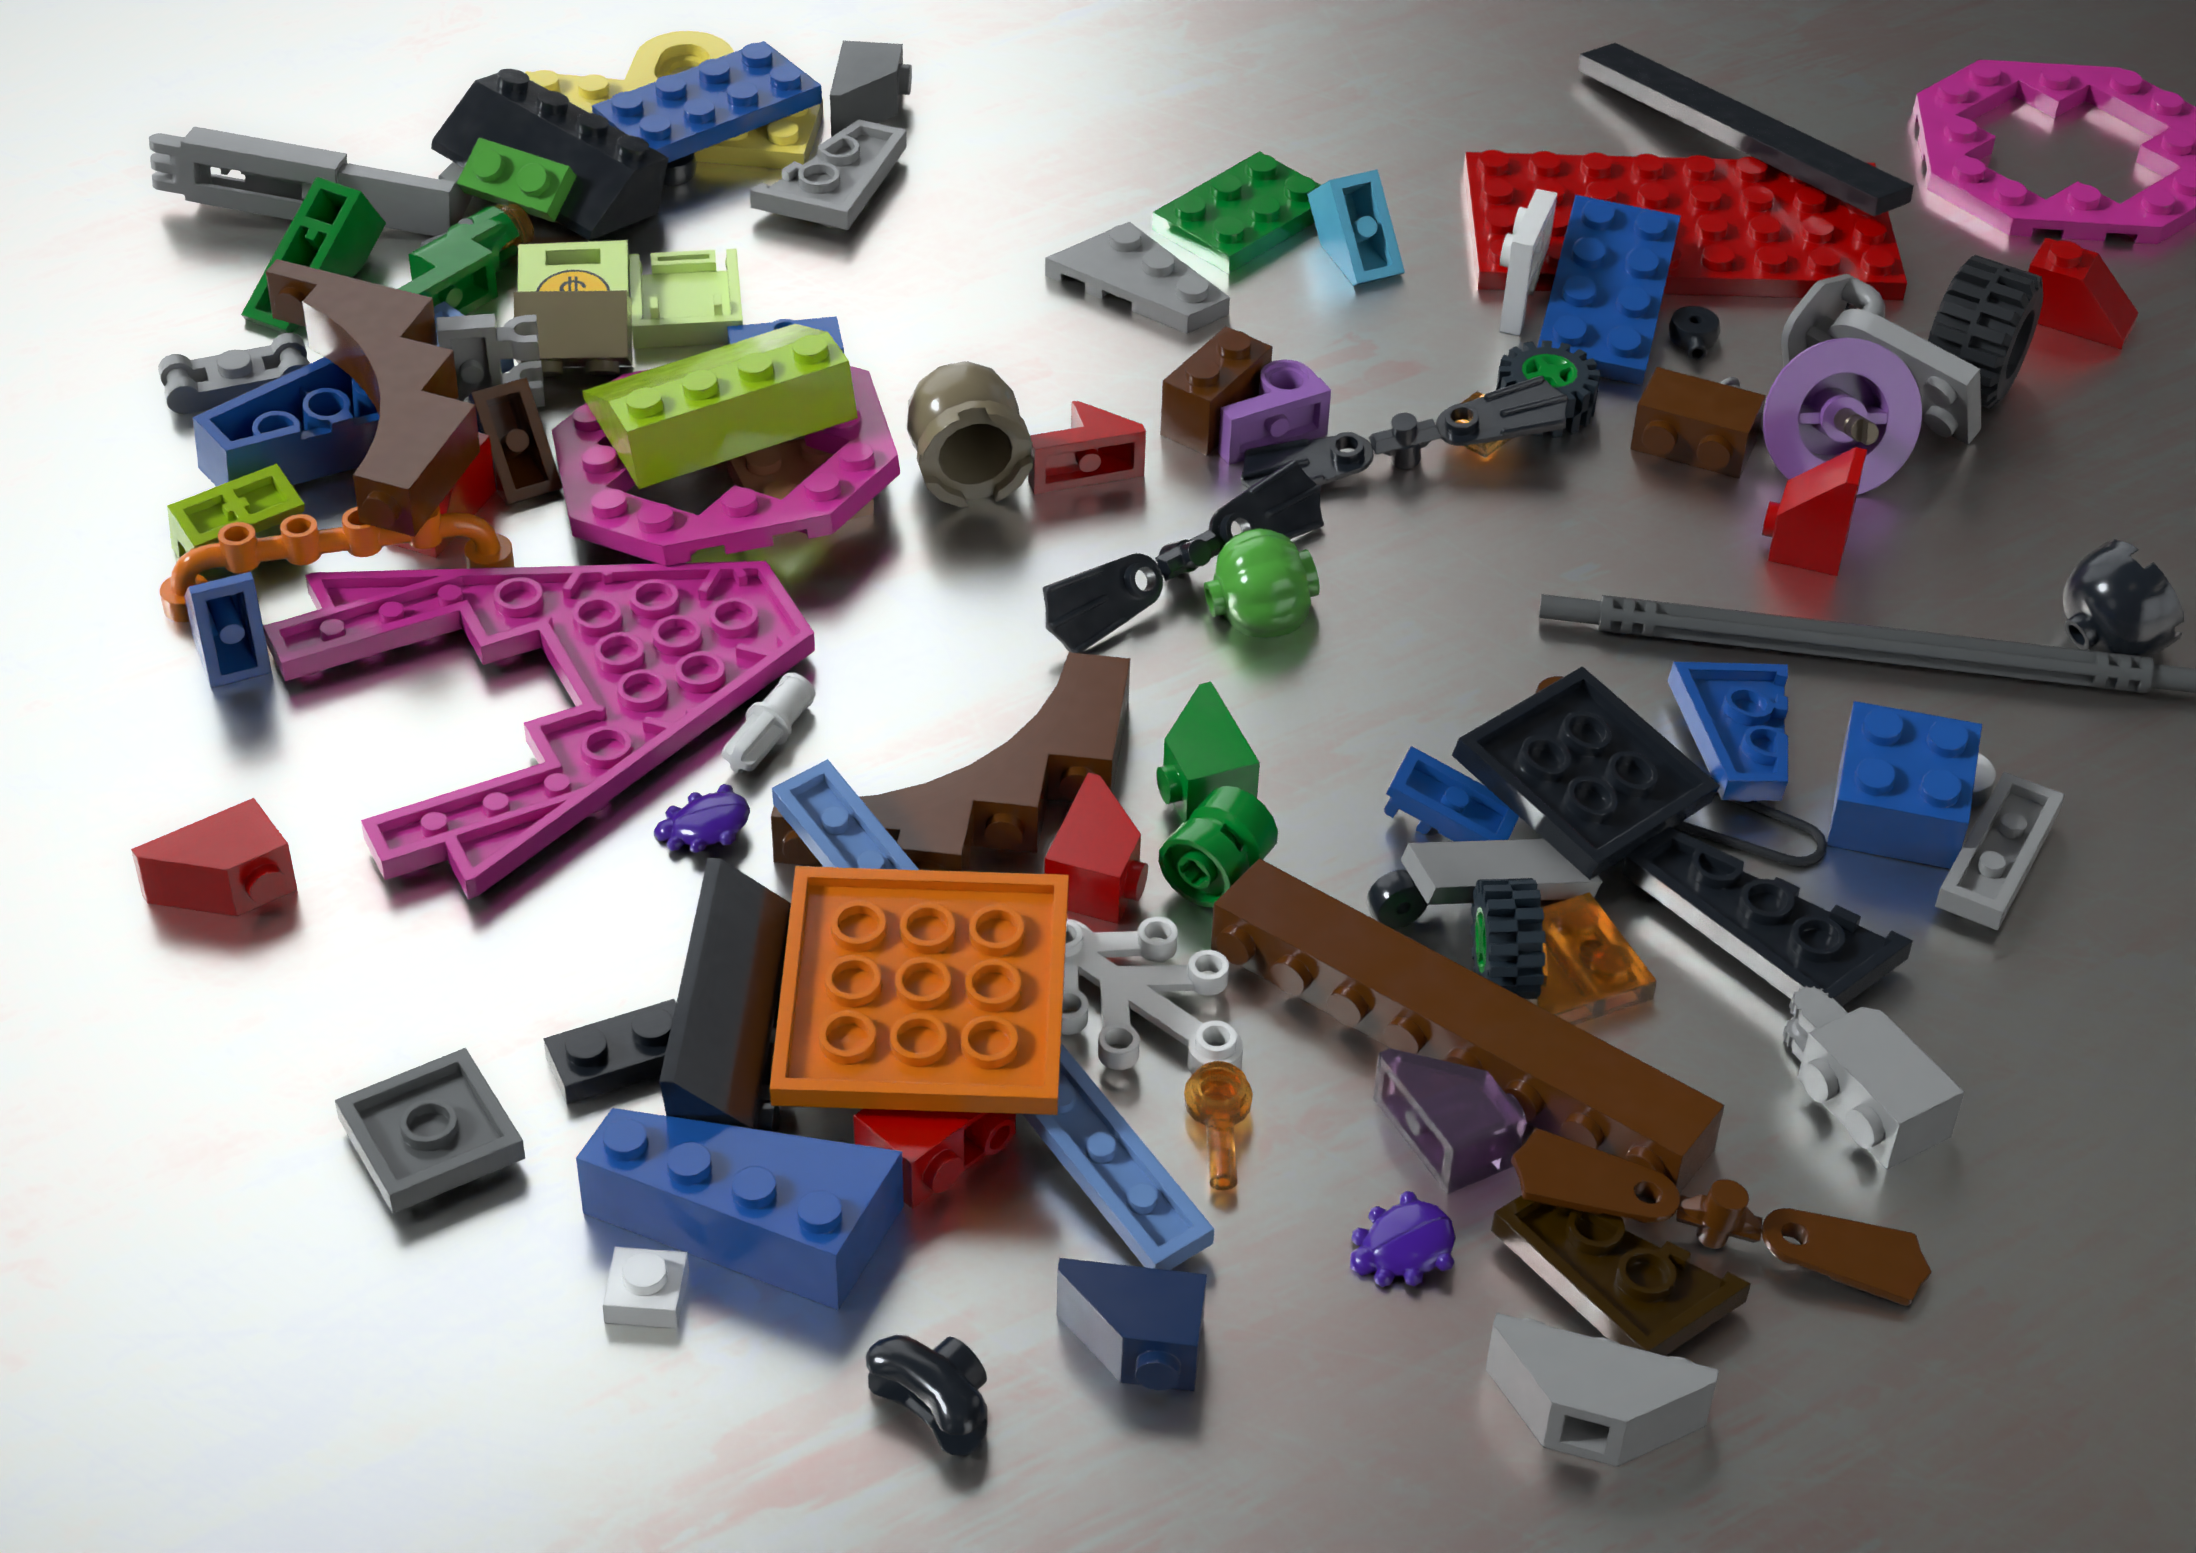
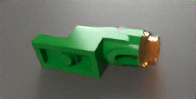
M497 204L486 207L468 218L459 220L458 223L448 228L447 232L421 242V248L408 254L412 281L398 289L433 298V307L445 301L466 316L498 297L496 272L504 268L512 258L518 256V244H528L533 240L534 228L530 218L518 205L508 204L505 206Z

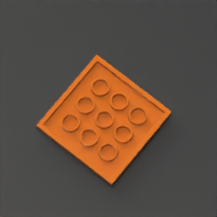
M795 866L770 1081L771 1106L1058 1115L1069 875Z

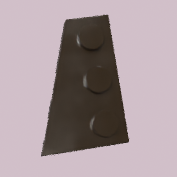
M1522 1195L1496 1210L1493 1215L1491 1231L1606 1338L1614 1340L1621 1345L1666 1356L1744 1304L1748 1297L1751 1286L1750 1282L1728 1271L1721 1279L1689 1263L1690 1252L1669 1241H1666L1660 1248L1625 1230L1623 1218L1604 1213L1597 1215L1524 1200Z

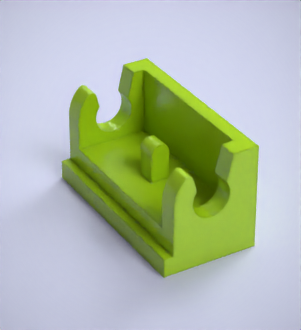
M274 464L167 505L171 548L177 557L180 558L193 548L219 543L218 532L220 529L234 522L248 523L254 527L255 533L281 524L289 516L303 514L305 512V504L278 464Z

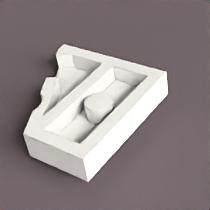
M1536 189L1528 208L1519 207L1514 222L1513 234H1506L1500 256V266L1508 267L1499 332L1521 336L1525 324L1528 295H1534L1541 267L1550 244L1558 193Z

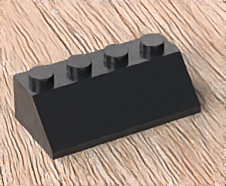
M501 69L498 73L475 80L432 139L431 149L463 168L479 137L570 166L577 177L555 221L589 241L656 215L659 211L669 158L649 147L648 142L644 139L630 136L610 125L603 116L588 113L569 102V99L564 94L549 91L531 81L526 73L517 69Z
M707 858L659 1082L666 1116L778 1133L780 1107L771 1106L770 1081L791 903L726 861L718 858Z

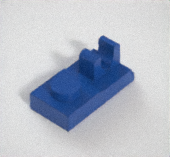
M1410 746L1386 792V795L1390 796L1384 808L1386 815L1393 818L1400 809L1420 820L1416 827V831L1419 833L1427 834L1433 827L1438 830L1439 834L1454 842L1509 840L1519 818L1514 811L1485 785L1413 746Z

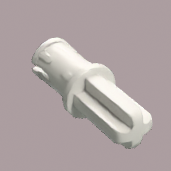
M797 673L783 675L778 685L763 702H756L748 708L746 722L727 742L722 751V757L730 763L731 770L736 773H742L744 770L753 771L775 744L781 745L789 739L792 733L791 726L804 710L812 705L814 702L813 698L816 696L813 685L805 677Z

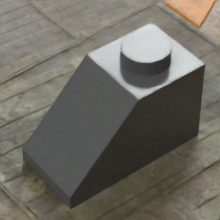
M842 41L830 91L831 137L858 119L880 123L898 115L902 95H910L912 85V65L903 64V44Z

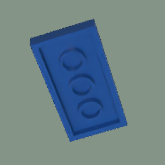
M762 41L747 44L741 50L717 59L705 60L700 65L677 74L662 76L656 82L632 91L617 93L608 100L592 105V113L603 116L610 125L630 136L644 139L648 142L649 147L667 156L669 163L822 103V85L767 42Z
M1575 195L1537 348L1541 347L1542 340L1552 341V348H1559L1561 343L1571 345V353L1581 349L1587 353L1586 360L1594 359L1597 363L1596 370H1600V377L1643 386L1681 216Z

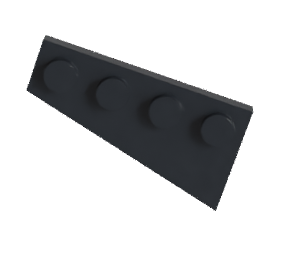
M1670 826L1625 856L1622 872L1624 876L1790 999L1794 991L1798 992L1799 988L1803 989L1806 986L1813 988L1815 986L1816 989H1822L1824 993H1828L1829 998H1834L1843 1007L1909 957L1913 940L1892 930L1885 938L1859 926L1861 916L1841 906L1835 905L1831 912L1814 905L1798 897L1800 887L1779 877H1776L1774 880L1759 879L1743 871L1744 861Z

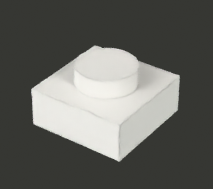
M615 1247L602 1304L604 1323L678 1329L689 1274L688 1252Z

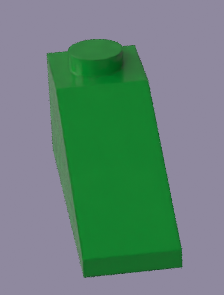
M316 176L241 313L245 320L282 333H293L301 326L274 319L272 316L266 271L276 259L351 278L363 268L386 222L361 191Z

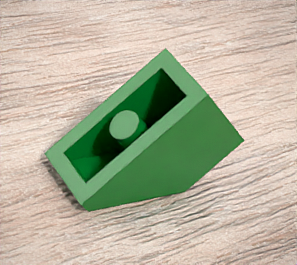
M1211 681L1198 685L1165 737L1163 766L1158 767L1156 771L1157 785L1163 801L1166 804L1173 803L1183 822L1189 820L1194 810L1214 789L1219 787H1238L1251 793L1256 798L1258 794L1260 762Z

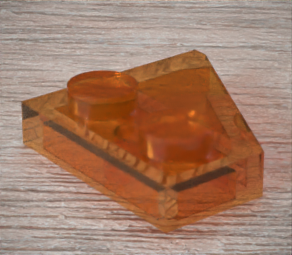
M1590 892L1541 907L1544 912L1542 929L1545 931L1546 943H1543V952L1546 958L1545 966H1542L1544 982L1541 985V994L1537 999V1006L1573 1025H1577L1654 999L1657 980Z

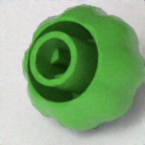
M1256 528L1235 535L1224 545L1217 557L1213 580L1204 583V592L1208 608L1213 617L1223 615L1242 634L1252 637L1269 638L1290 634L1304 623L1311 607L1310 597L1319 595L1320 585L1315 563L1307 549L1298 551L1296 545L1285 535L1269 529Z

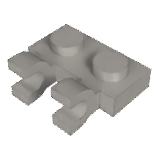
M495 313L437 318L439 347L454 351L458 400L464 401L472 392L527 377L536 406H545L536 314L515 317L505 323L503 327H496ZM502 359L528 361L514 366L509 373H502L500 361Z

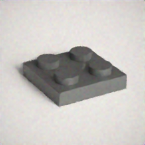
M466 1047L334 1100L340 1123L393 1214L526 1159L522 1137Z

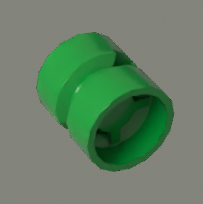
M1222 786L1214 789L1194 810L1189 820L1184 821L1160 848L1158 863L1163 876L1170 886L1184 899L1198 906L1213 908L1214 903L1259 858L1263 860L1277 844L1278 829L1274 817L1260 800L1245 790L1231 786Z

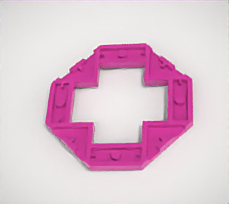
M1979 59L1916 94L1913 113L1915 122H1919L1920 127L1918 140L1922 161H1926L1927 165L1925 177L1927 190L2009 236L2031 237L2036 229L2061 230L2062 239L2105 241L2107 233H2121L2132 237L2135 243L2159 244L2196 222V107L2184 101L2180 95L2164 91L2143 80L2134 71L2124 70L2120 67ZM2014 97L2053 118L2064 114L2083 102H2087L2152 136V139L2140 145L2136 162L2165 178L2121 204L2104 196L2097 188L2082 184L2079 181L2048 199H2044L2026 189L2022 183L2002 176L1986 167L1980 161L1992 154L1996 136L1978 127L1973 120Z
M850 366L858 418L805 435L807 446L834 455L781 500L755 492L749 488L734 485L700 515L626 493L635 485V482L585 403L575 409L570 416L551 430L572 536L669 566L690 562V556L697 550L724 545L725 553L732 554L773 546L772 535L798 531L807 534L808 539L834 534L901 474L898 453L870 372ZM643 371L622 374L621 376L612 381L628 377Z

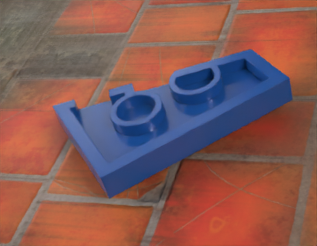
M1673 662L1667 680L1711 778L1720 785L1718 793L1722 800H1736L1740 802L1782 800L1788 784V735L1785 734V718L1788 712V697L1785 696V684L1788 678V664Z

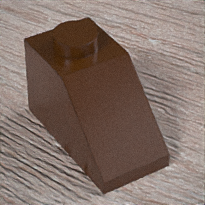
M527 377L472 392L464 400V402L475 404L478 432L490 435L496 490L506 505L563 488Z

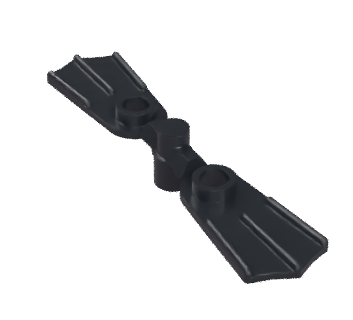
M1538 376L1486 393L1483 397L1455 404L1438 416L1436 424L1433 419L1417 422L1414 415L1399 413L1392 418L1391 429L1373 433L1368 437L1369 441L1356 433L1343 432L1330 437L1312 440L1300 439L1249 448L1245 450L1241 484L1249 489L1289 461L1297 460L1304 472L1317 485L1321 486L1367 469L1373 461V450L1376 455L1383 453L1390 456V462L1393 466L1399 469H1411L1421 461V448H1425L1433 440L1442 439L1450 445L1468 446L1565 429V412L1568 397L1566 394H1562L1553 388L1543 376ZM1468 420L1469 422L1460 424L1455 421ZM1345 448L1354 449L1352 452H1341L1340 450Z
M1297 460L1289 461L1219 508L1210 520L1209 530L1190 540L1185 539L1164 545L1159 552V556L1155 557L1157 563L1145 554L1135 553L1044 586L1046 629L1061 641L1069 652L1082 653L1155 603L1162 592L1163 577L1165 582L1180 574L1192 572L1198 567L1206 565L1211 558L1219 555L1224 545L1233 538L1231 533L1233 521L1240 525L1242 532L1256 528L1269 529L1281 533L1289 539L1323 527L1324 522L1320 508L1321 486L1317 485L1304 472ZM1138 570L1142 571L1147 579L1144 591L1137 586L1135 581V575Z

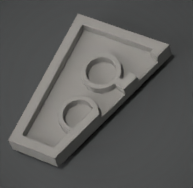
M858 119L818 145V155L802 165L794 161L783 168L782 179L770 186L762 182L750 190V206L757 210L820 223L828 228L848 230L906 149V130Z
M1131 222L1115 226L1111 230L1045 258V276L1060 282L1066 278V275L1085 283V292L1101 299L1109 293L1132 302L1133 312L1186 334L1229 315L1230 297Z

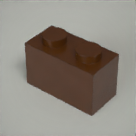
M1225 326L1163 380L1160 435L1208 456L1218 447L1220 408L1259 396L1261 370L1266 364L1272 362L1273 346L1252 338L1244 332Z
M1656 367L1637 405L1630 449L1740 479L1758 439L1766 395Z

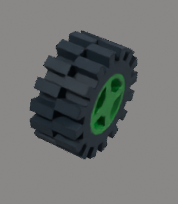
M1542 340V345L1536 348L1533 341L1524 343L1523 351L1517 346L1511 348L1509 355H1503L1501 358L1496 390L1543 376L1553 388L1562 394H1566L1568 397L1565 412V429L1570 434L1579 432L1580 425L1586 427L1590 424L1591 417H1594L1600 381V370H1596L1597 363L1593 358L1586 360L1587 353L1581 349L1571 353V345L1561 343L1559 348H1552V341ZM1563 429L1551 431L1552 437H1562ZM1543 433L1533 434V436L1539 437L1543 435Z
M1533 878L1477 880L1476 888L1473 891L1474 903H1472L1471 915L1473 917V924H1471L1473 947H1471L1472 959L1475 961L1473 972L1524 999H1538L1541 994V985L1544 982L1542 966H1545L1546 955L1543 952V943H1546L1545 931L1542 929L1544 912L1543 908H1540L1541 894L1540 890H1537L1536 880H1533Z

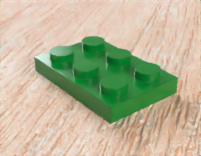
M1259 151L1153 211L1152 230L1229 274L1314 224L1307 194L1321 185L1310 177L1304 176L1278 162L1272 156Z

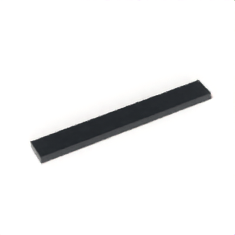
M1613 43L1580 54L1578 70L1581 73L1872 216H1877L1911 202L1914 185L1626 47Z

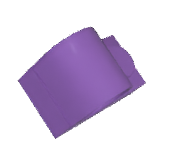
M1283 359L1266 364L1261 370L1259 396L1220 408L1218 453L1228 465L1244 461L1245 450L1249 448L1300 439L1312 440L1326 436L1328 434L1331 389L1304 363Z

